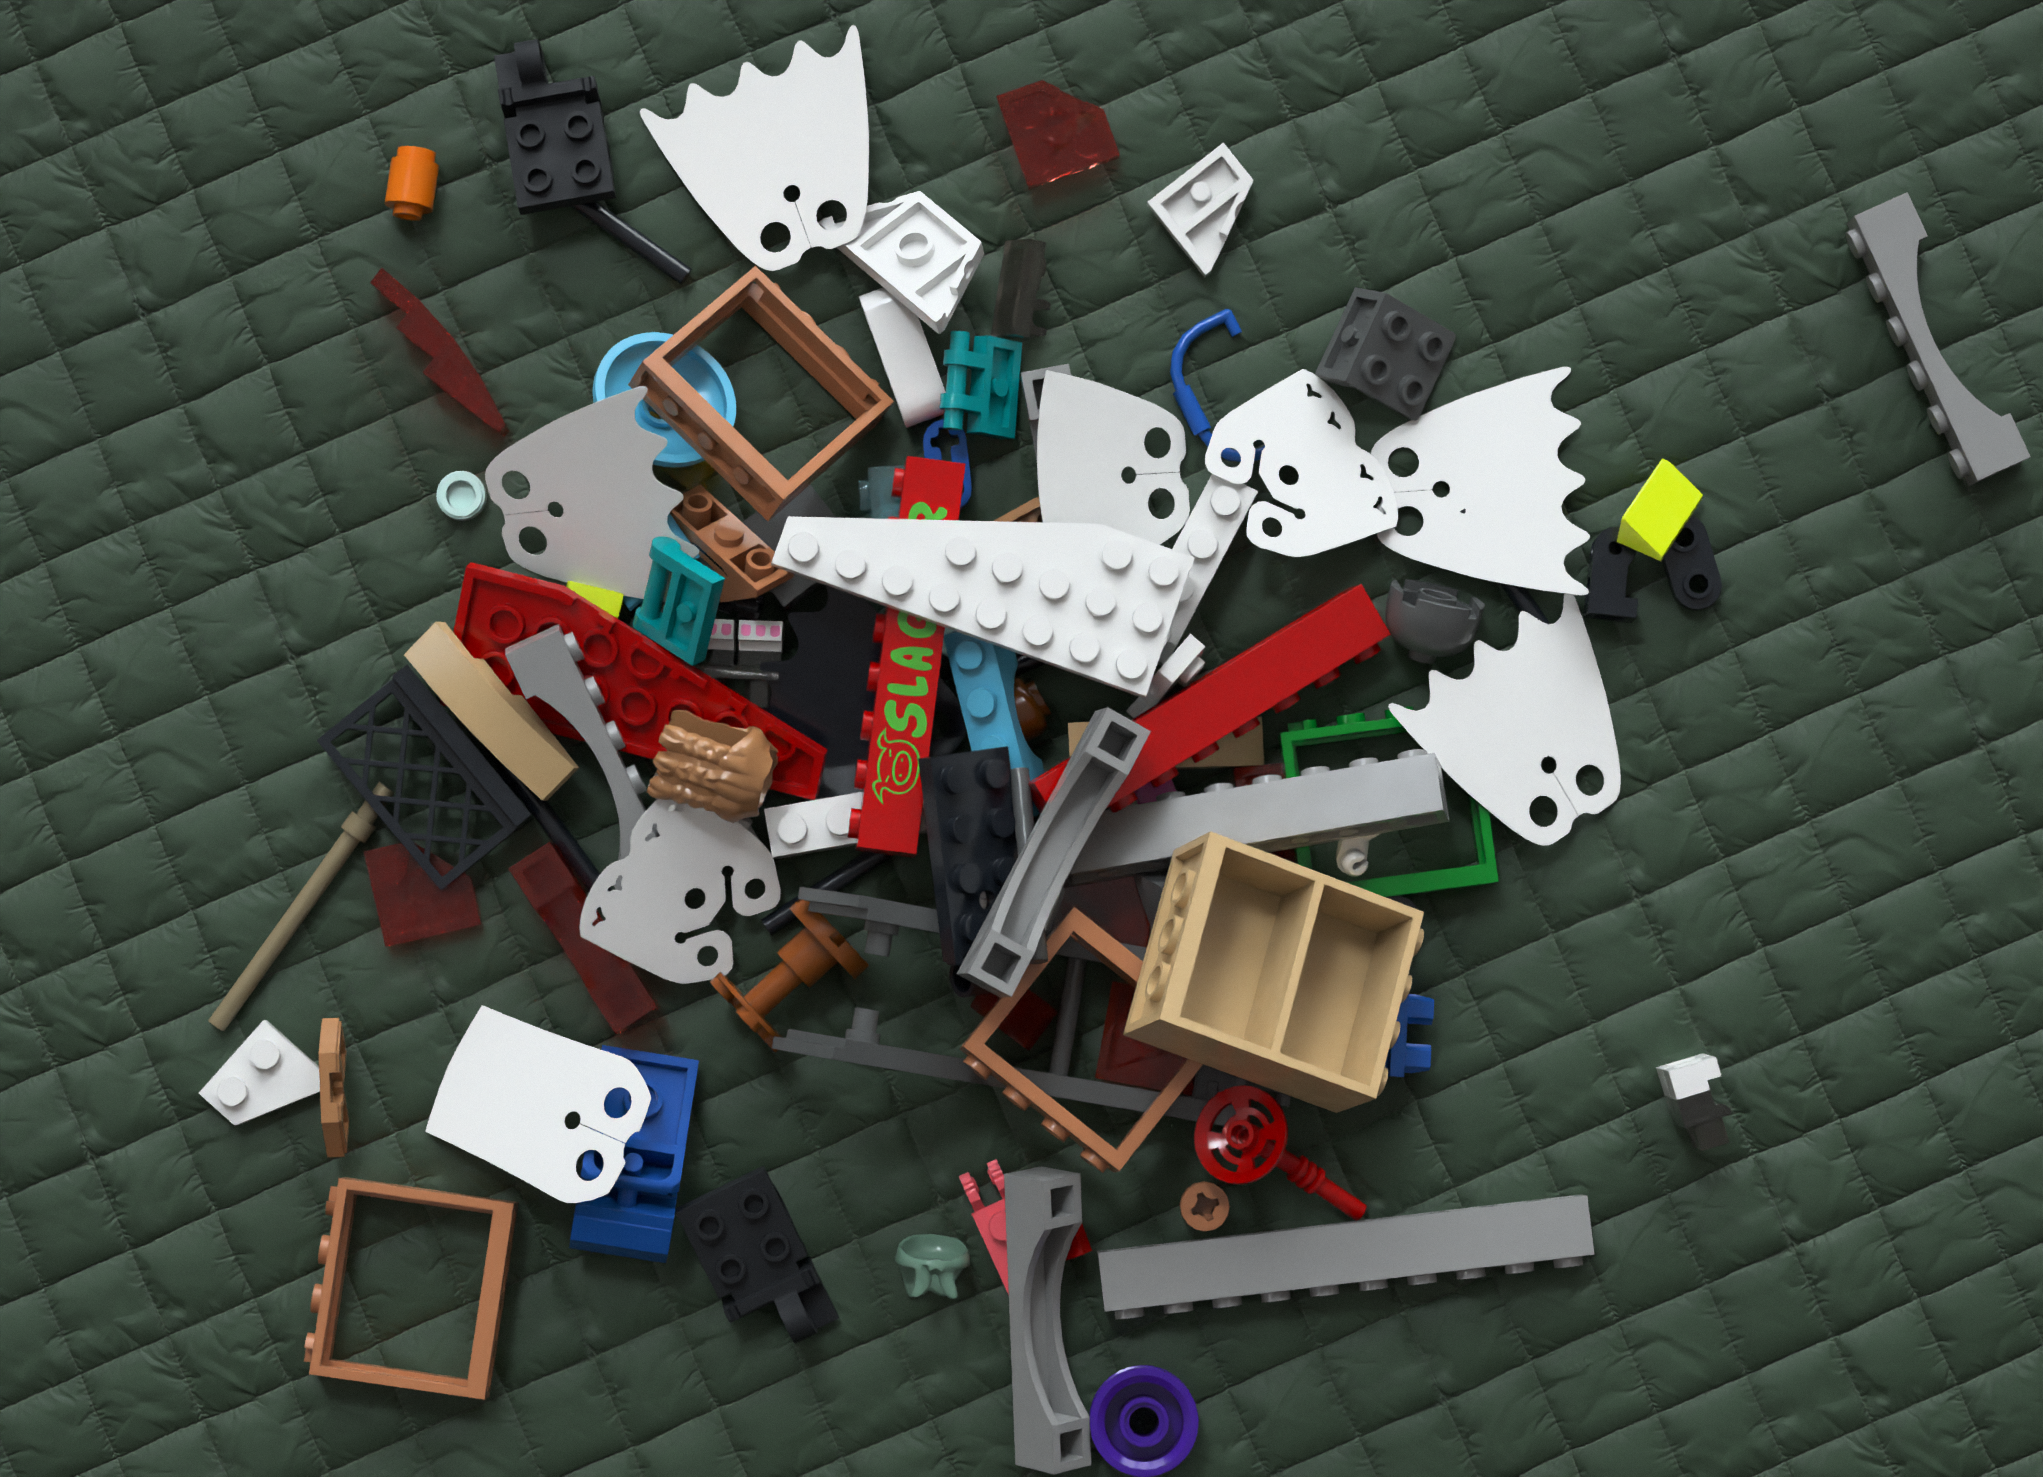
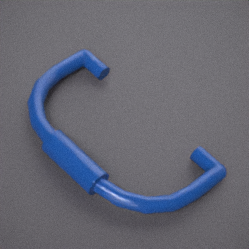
M1224 309L1195 324L1181 336L1172 352L1170 375L1175 392L1172 394L1193 435L1199 436L1207 447L1212 437V433L1209 431L1211 426L1190 385L1185 384L1182 374L1183 358L1190 344L1195 339L1225 323L1231 337L1242 333L1230 309ZM1265 446L1256 448L1254 461L1261 459V452ZM1225 448L1221 452L1222 458L1228 461L1241 462V457L1237 450Z

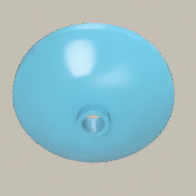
M659 332L641 333L630 336L613 346L602 359L594 376L593 402L595 403L632 389L628 384L642 361L673 335ZM696 345L672 367L723 418L734 426L736 398L731 382L715 358ZM643 399L638 403L635 409V420L638 425L649 432L666 438L668 441L667 446L653 461L654 465L686 467L705 460L661 416V419L653 417L649 411L657 412Z

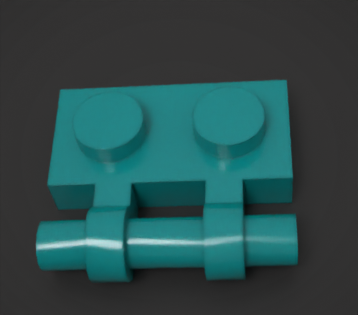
M951 331L949 349L944 350L943 365L948 367L946 393H942L940 397V409L944 410L943 429L962 430L964 413H968L967 433L997 439H1015L1022 342L989 335L974 336L972 352L969 351L970 333L966 331ZM967 369L972 370L970 395H965Z

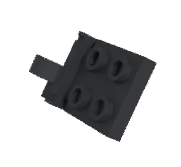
M539 39L514 43L515 52L495 55L494 60L499 85L498 94L505 117L504 125L520 215L616 198L613 166L595 76L548 84L544 55Z
M764 1166L675 1208L676 1215L718 1298L720 1299L730 1293L732 1294L722 1299L724 1313L730 1323L775 1302L780 1317L791 1339L796 1344L817 1334L818 1328L839 1318L811 1257L809 1256L798 1262V1260L808 1256L806 1247L796 1231L781 1195L775 1185H773Z

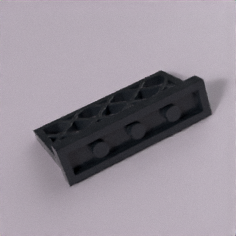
M405 665L392 676V680L322 735L317 742L442 892L515 831H519L533 820V817L411 668ZM393 694L404 707L403 728L374 726L376 707ZM369 713L368 725L356 724ZM410 716L422 730L409 729ZM347 730L367 732L365 758H343L332 742ZM373 733L402 735L399 763L371 760ZM408 736L426 737L435 745L434 766L405 763ZM441 753L453 768L440 767ZM350 765L364 766L362 779ZM370 767L398 769L395 797L379 796L372 793L368 788ZM404 770L433 773L430 800L402 798ZM439 773L460 775L467 783L465 804L436 801ZM472 791L484 805L471 804ZM381 802L395 804L393 817ZM401 804L429 807L426 835L406 833L399 825ZM435 807L464 810L461 838L433 835ZM470 811L490 812L503 827L488 840L467 839ZM412 840L426 841L425 854L420 851ZM432 842L460 844L459 863L442 877L430 863ZM466 845L480 846L465 858Z

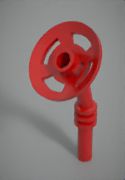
M1240 1085L1224 1089L1207 1102L1196 1122L1194 1143L1201 1164L1212 1176L1226 1183L1241 1185L1258 1181L1269 1174L1275 1167H1278L1287 1173L1286 1178L1288 1181L1295 1182V1185L1303 1188L1307 1194L1316 1193L1353 1220L1357 1221L1364 1215L1367 1208L1366 1204L1325 1177L1326 1172L1323 1168H1317V1164L1309 1161L1307 1157L1303 1155L1297 1157L1285 1149L1288 1139L1286 1116L1280 1104L1270 1094L1253 1086ZM1251 1100L1263 1104L1271 1112L1275 1121L1271 1123L1263 1112L1252 1108ZM1232 1104L1236 1114L1225 1123L1222 1133L1211 1132L1217 1116L1224 1108ZM1250 1115L1258 1118L1264 1128L1261 1129L1259 1126L1250 1123ZM1230 1145L1242 1151L1241 1158L1235 1157L1229 1151L1228 1146ZM1218 1149L1228 1162L1238 1166L1237 1171L1233 1172L1223 1167L1215 1158L1213 1151ZM1261 1156L1266 1161L1256 1168L1254 1160Z

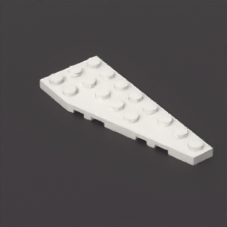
M788 516L771 566L1145 698L1194 557L1103 524Z

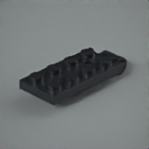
M1008 746L918 759L943 962L951 965L949 971L951 986L954 992L962 998L991 993L961 977L957 972L1018 858ZM983 891L987 898L985 909L980 904V895Z

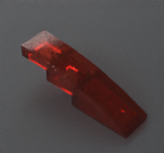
M381 268L370 284L406 313V316L396 327L399 332L433 358L423 371V374L497 433L505 437L510 429L488 386L461 347L419 299Z

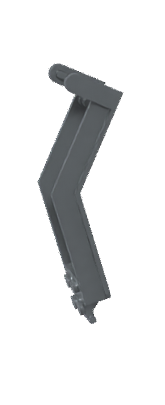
M805 887L799 888L798 899L810 902L808 909L810 912L865 920L863 930L868 931L865 953L889 957L893 935L898 936L899 927L940 934L936 909L863 895ZM1045 930L1046 939L1052 931ZM1069 936L1055 954L1056 956L1068 957L1049 1072L1014 1068L1049 1096L1145 1112L1160 1092L1068 1076L1087 961L1103 963ZM1120 943L1140 960H1144L1147 947ZM855 1007L852 1028L846 1029L845 1038L794 1029L787 1030L786 1038L776 1036L773 1038L772 1049L1006 1088L1005 1085L992 1075L987 1080L979 1077L973 1072V1069L963 1062L964 1058L879 1044L881 1034H876L880 1011ZM1203 1064L1185 1087L1184 1096L1179 1095L1163 1116L1197 1121L1202 1109L1213 1096L1233 1086L1246 1085L1261 1090L1277 1092L1276 1100L1281 1106L1289 1107L1291 1096ZM1232 1104L1220 1112L1214 1124L1224 1126L1236 1114Z

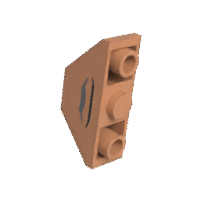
M698 485L683 493V500L670 511L671 516L690 543L699 549L700 557L697 561L725 578L720 602L756 598L794 577V574L771 566L775 552L702 485Z

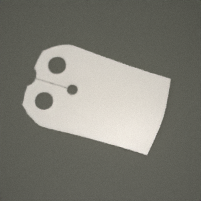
M482 1005L447 1067L425 1132L490 1162L560 1201L579 1203L591 1201L610 1193L626 1163L624 1160V1143L635 1132L640 1131L649 1108L651 1095L645 1080L630 1060L548 1032ZM621 1087L629 1091L632 1100L631 1107L623 1117L611 1118L604 1110L605 1097L614 1088ZM572 1111L580 1114L581 1124L575 1129H568L565 1125L566 1116ZM596 1150L603 1157V1170L594 1180H582L576 1172L577 1160L585 1151Z

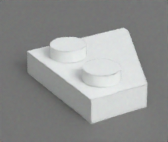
M1223 142L1149 200L1147 206L1201 274L1206 277L1211 273L1254 180Z
M1190 634L1153 676L1146 697H1138L1126 712L1135 718L1161 702L1177 683L1186 687L1204 667L1205 661L1200 656L1203 654L1205 646Z
M263 1020L203 1087L199 1094L234 1126H237L320 1092L319 1066L270 1022Z

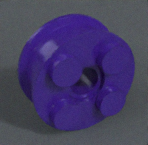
M1136 1365L1119 1370L1103 1382L1091 1404L1089 1414L1090 1431L1095 1447L1107 1463L1125 1474L1151 1477L1166 1473L1179 1465L1187 1457L1196 1441L1199 1419L1194 1399L1185 1384L1165 1369L1150 1365ZM1141 1407L1152 1409L1158 1416L1156 1428L1148 1434L1136 1433L1129 1424L1131 1414Z

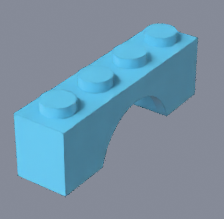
M956 631L945 634L944 642L971 750L1008 746L1011 769L1019 767L1028 768L1030 781L1043 774L1045 771L1042 759L1038 758L1028 746L1017 716L1014 698V678L1018 662L1015 652ZM1032 801L1033 815L1037 816L1040 812Z

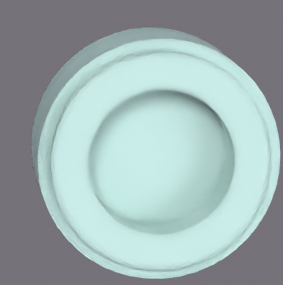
M455 471L446 475L439 483L436 493L437 502L441 510L450 518L458 521H466L478 516L484 509L487 500L486 489L478 477L467 471Z

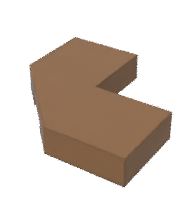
M339 1018L322 1019L319 1043L321 1124L327 1158L345 1157L350 1123L344 1091L347 1050L342 1021H339Z

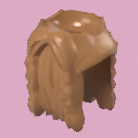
M674 710L669 725H665L658 741L667 751H658L653 760L658 776L650 779L647 793L657 799L673 800L678 804H688L692 808H704L706 811L715 812L721 819L731 823H735L743 818L758 816V808L763 805L765 796L772 784L773 770L778 763V750L766 739L763 731L755 726H750L746 729L731 727L725 723H716L702 719L687 710Z

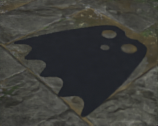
M827 585L825 586L827 588L828 601L825 608L818 612H791L788 615V620L799 642V649L796 655L786 661H768L760 665V669L770 684L772 691L770 701L762 709L828 749L820 790L817 796L819 799L863 792L861 789H854L857 759L867 760L869 741L860 740L864 710L873 711L875 692L866 691L870 662L879 663L881 643L872 642L875 617L878 612L863 598ZM940 676L938 679L935 710L941 711L947 716L949 729L944 737L931 740L929 757L953 753L957 750L967 732L960 703Z

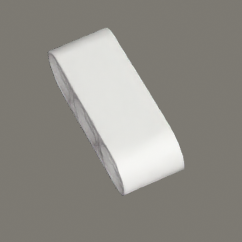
M884 287L859 296L906 428L943 415L944 410L940 409V397L942 393L946 392L919 317Z

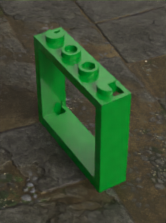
M1413 706L1404 707L1406 709L1414 710ZM1389 709L1384 710L1385 719L1366 721L1365 713H1355L1337 716V725L1318 728L1316 719L1287 723L1289 732H1282L1278 735L1283 777L1287 779L1300 776L1296 748L1398 735L1408 732ZM1467 793L1477 865L1346 883L1383 897L1499 882L1489 811ZM1309 846L1293 848L1295 863L1312 869Z

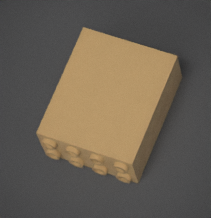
M1210 831L1173 851L1123 1035L1335 1113L1374 1100L1382 1093L1387 1083L1388 1069L1385 1068L1389 1049L1394 1046L1399 1036L1400 1022L1396 1020L1400 1005L1407 998L1411 989L1412 976L1409 975L1412 958L1420 950L1424 939V930L1420 928L1424 912Z

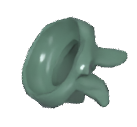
M918 1234L906 1237L898 1244L894 1262L897 1263L902 1273L905 1289L910 1297H919L927 1293V1291H932L939 1296L955 1299L958 1296L955 1282L962 1270L970 1265V1254L967 1247L957 1238L936 1234Z

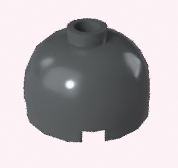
M1405 579L1402 589L1397 580H1393L1386 601L1385 622L1394 641L1409 649L1408 658L1421 663L1435 664L1437 656H1454L1464 651L1472 643L1479 629L1485 604L1473 596L1470 598L1469 605L1457 600L1458 590L1447 586Z

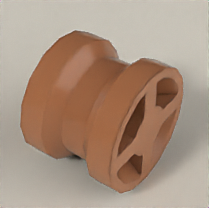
M1205 1181L1194 1183L1186 1188L1181 1196L1179 1205L1181 1215L1186 1223L1200 1231L1215 1230L1221 1226L1228 1217L1230 1208L1228 1197L1223 1189L1214 1183Z

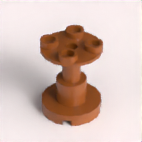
M798 900L789 908L805 927L777 952L783 961L746 995L722 972L710 981L723 998L736 1008V1013L755 1033L757 1032L771 1049L774 1036H782L765 1016L797 986L804 982L811 988L838 962L854 979L869 967L868 963L837 929L831 925L822 913L808 911L809 901Z

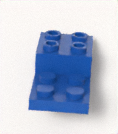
M602 1045L601 1050L624 1057L636 1066L646 1082L651 1095V1101L640 1131L635 1132L624 1143V1160L626 1163L610 1193L591 1201L576 1203L569 1248L666 1263L674 1223L677 1192H679L699 1060ZM618 1087L607 1094L604 1101V1110L608 1116L617 1119L627 1114L632 1103L629 1091ZM588 1150L584 1152L580 1176L582 1180H594L602 1172L604 1162L602 1155L598 1151Z

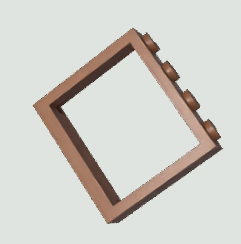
M756 266L643 360L628 384L632 389L639 386L647 387L648 390L643 400L767 521L771 520L871 431L894 402L878 386L880 383L871 379L855 364L844 348L836 345L816 325L814 319L808 313L801 311L781 291L780 286L776 282L773 283ZM741 307L856 419L789 480L774 468L672 367Z
M1073 907L1046 939L1048 962L1029 964L1012 997L998 999L960 1047V1050L967 1055L963 1062L973 1069L975 1074L984 1080H987L992 1075L1006 1086L1002 1094L1015 1106L1023 1111H1026L1031 1106L1045 1117L1041 1126L1055 1138L1064 1143L1070 1137L1084 1149L1080 1157L1085 1162L1093 1165L1101 1173H1104L1107 1168L1115 1173L1122 1169L1203 1064L1187 1058L1115 1149L985 1045L986 1041L1069 936L1136 989L1143 961L1077 908Z
M349 1177L338 1178L337 1187L330 1186L329 1200L326 1201L325 1213L326 1215L333 1216L330 1235H322L318 1253V1264L325 1265L323 1284H315L311 1299V1313L318 1314L315 1333H307L304 1348H306L304 1362H311L309 1374L482 1400L490 1397L519 1202ZM357 1195L492 1214L468 1378L332 1359Z

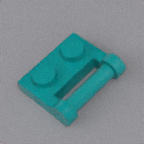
M656 537L652 540L649 556L653 561L642 607L636 609L632 625L637 631L693 666L704 661L706 658L725 578L681 551V546L676 540L668 537ZM672 572L666 602L662 613L661 607L667 586V581L669 573Z

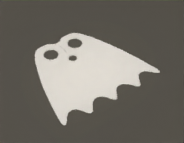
M852 25L849 28L843 47L833 57H822L805 42L798 41L795 45L789 67L779 76H768L751 63H743L738 85L735 91L728 96H714L699 85L691 83L688 87L684 111L676 119L667 120L645 108L640 110L641 118L689 192L735 247L757 266L769 271L780 270L797 263L801 259L802 254L810 248L822 246L826 249H833L851 242L859 235L864 223L868 200L869 125L859 33L856 26ZM789 185H795L800 190V197L795 202H789L784 198L783 192ZM836 200L846 208V221L837 230H825L817 222V210L822 203ZM769 223H783L790 231V243L781 252H769L761 244V232Z
M1560 367L1465 396L1421 415L1418 420H1410L1380 438L1372 448L1371 455L1381 464L1395 492L1397 510L1404 506H1411L1418 509L1423 517V526L1415 535L1403 536L1397 533L1393 527L1377 533L1381 543L1396 553L1410 559L1470 577L1536 590L1587 595L1589 593L1588 588L1574 580L1566 572L1564 560L1566 555L1572 550L1590 539V535L1569 522L1563 515L1561 507L1566 496L1585 483V478L1581 474L1566 468L1557 456L1560 443L1577 430L1581 422L1557 410L1551 402L1552 391L1558 383L1570 374L1571 368ZM1401 447L1409 448L1417 454L1419 467L1414 474L1408 477H1398L1391 472L1388 466V458L1395 449ZM1444 481L1449 485L1450 492L1446 497H1437L1433 493V485L1436 482ZM1381 500V503L1377 506L1376 509L1380 510L1385 515L1386 512L1381 507L1383 500ZM1464 508L1466 510L1465 514L1460 512Z
M639 386L556 419L509 446L490 462L486 468L485 480L492 501L503 511L505 525L502 528V537L506 550L515 563L548 578L563 582L573 581L619 592L623 596L644 599L653 561L649 556V552L654 538L668 537L676 540L681 546L680 550L692 558L699 554V549L695 545L676 536L670 530L667 523L670 511L684 497L681 492L663 485L653 474V461L667 446L668 441L660 435L641 428L635 420V409L638 403L645 397L648 390L647 387ZM518 471L528 479L530 492L526 498L514 499L505 492L502 486V478L506 472ZM558 502L563 507V515L561 517H554L549 511H546L548 510L549 503ZM528 526L535 527L544 534L547 540V547L543 553L534 555L522 548L519 542V534L523 528ZM672 572L669 573L663 602H666Z
M1565 593L1561 617L1553 624H1546L1525 611L1520 612L1518 616V638L1514 647L1510 650H1496L1480 640L1474 643V668L1469 677L1456 680L1437 670H1431L1429 672L1430 701L1426 708L1415 711L1394 703L1388 706L1393 716L1415 741L1427 751V754H1436L1441 768L1463 790L1511 830L1541 846L1551 845L1567 835L1571 830L1574 819L1583 813L1598 814L1617 800L1621 785L1619 755L1600 671L1575 596ZM1547 756L1552 757L1557 764L1556 770L1551 774L1545 773L1541 767V761ZM1585 765L1597 767L1604 777L1602 790L1593 796L1583 794L1576 784L1577 772ZM1539 796L1551 798L1557 806V818L1552 825L1547 827L1536 825L1529 814L1531 802Z

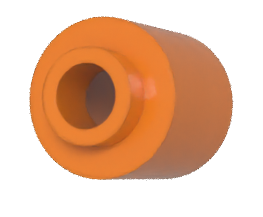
M400 146L397 149V156L391 158L384 204L393 209V216L404 220L419 221L422 219V214L433 212L439 165L435 163L436 153L434 151L416 146Z

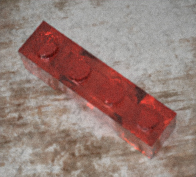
M548 842L508 868L533 908L547 924L570 958L589 994L615 1034H621L661 1007L632 963L580 937L581 912L588 894L554 843ZM598 909L596 911L597 919L594 920L593 926L604 921Z

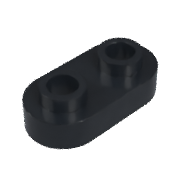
M1691 516L1682 529L1691 534L1692 542L1690 546L1682 547L1674 541L1663 557L1662 563L1675 601L1685 609L1697 611L1709 607L1718 599L1722 582L1706 528L1699 519ZM1699 576L1704 579L1706 588L1703 593L1697 594L1690 589L1689 581L1691 577Z

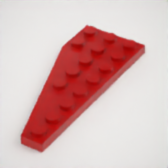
M473 562L466 566L454 625V634L473 658L484 659L512 695H522L552 734L586 742L576 728L550 704L537 696L525 698L505 656V648L559 624L564 635L573 632L585 659L578 661V666L585 679L594 676L605 700L604 704L598 706L605 723L615 721L626 745L625 748L619 751L654 759L658 751L666 752L667 749L658 741L665 725H669L674 710H687L702 719L716 723H725L736 728L746 729L750 726H755L763 731L766 739L778 750V763L773 770L772 784L769 789L811 800L817 798L828 749L695 666L690 665L566 586ZM440 699V702H439L440 705L447 706V705Z

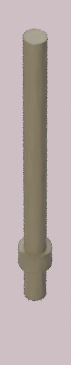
M378 782L372 791L374 795L392 797L395 792L381 782ZM366 800L357 813L352 811L341 826L344 829L343 833L208 1021L221 1031H225L359 842L366 843L376 829L373 823L379 815Z

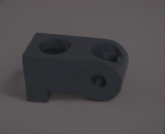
M1620 527L1607 528L1592 543L1586 584L1589 593L1585 595L1583 618L1632 623L1637 617L1638 599L1625 597L1628 565L1635 558L1637 551L1617 542Z

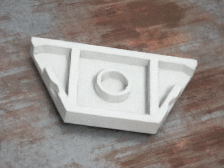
M921 191L897 197L889 203L879 202L868 205L859 235L851 242L836 247L938 334L945 330L984 256L982 242ZM830 216L823 218L818 223L825 230L832 231L842 227L845 221L834 223L833 217Z

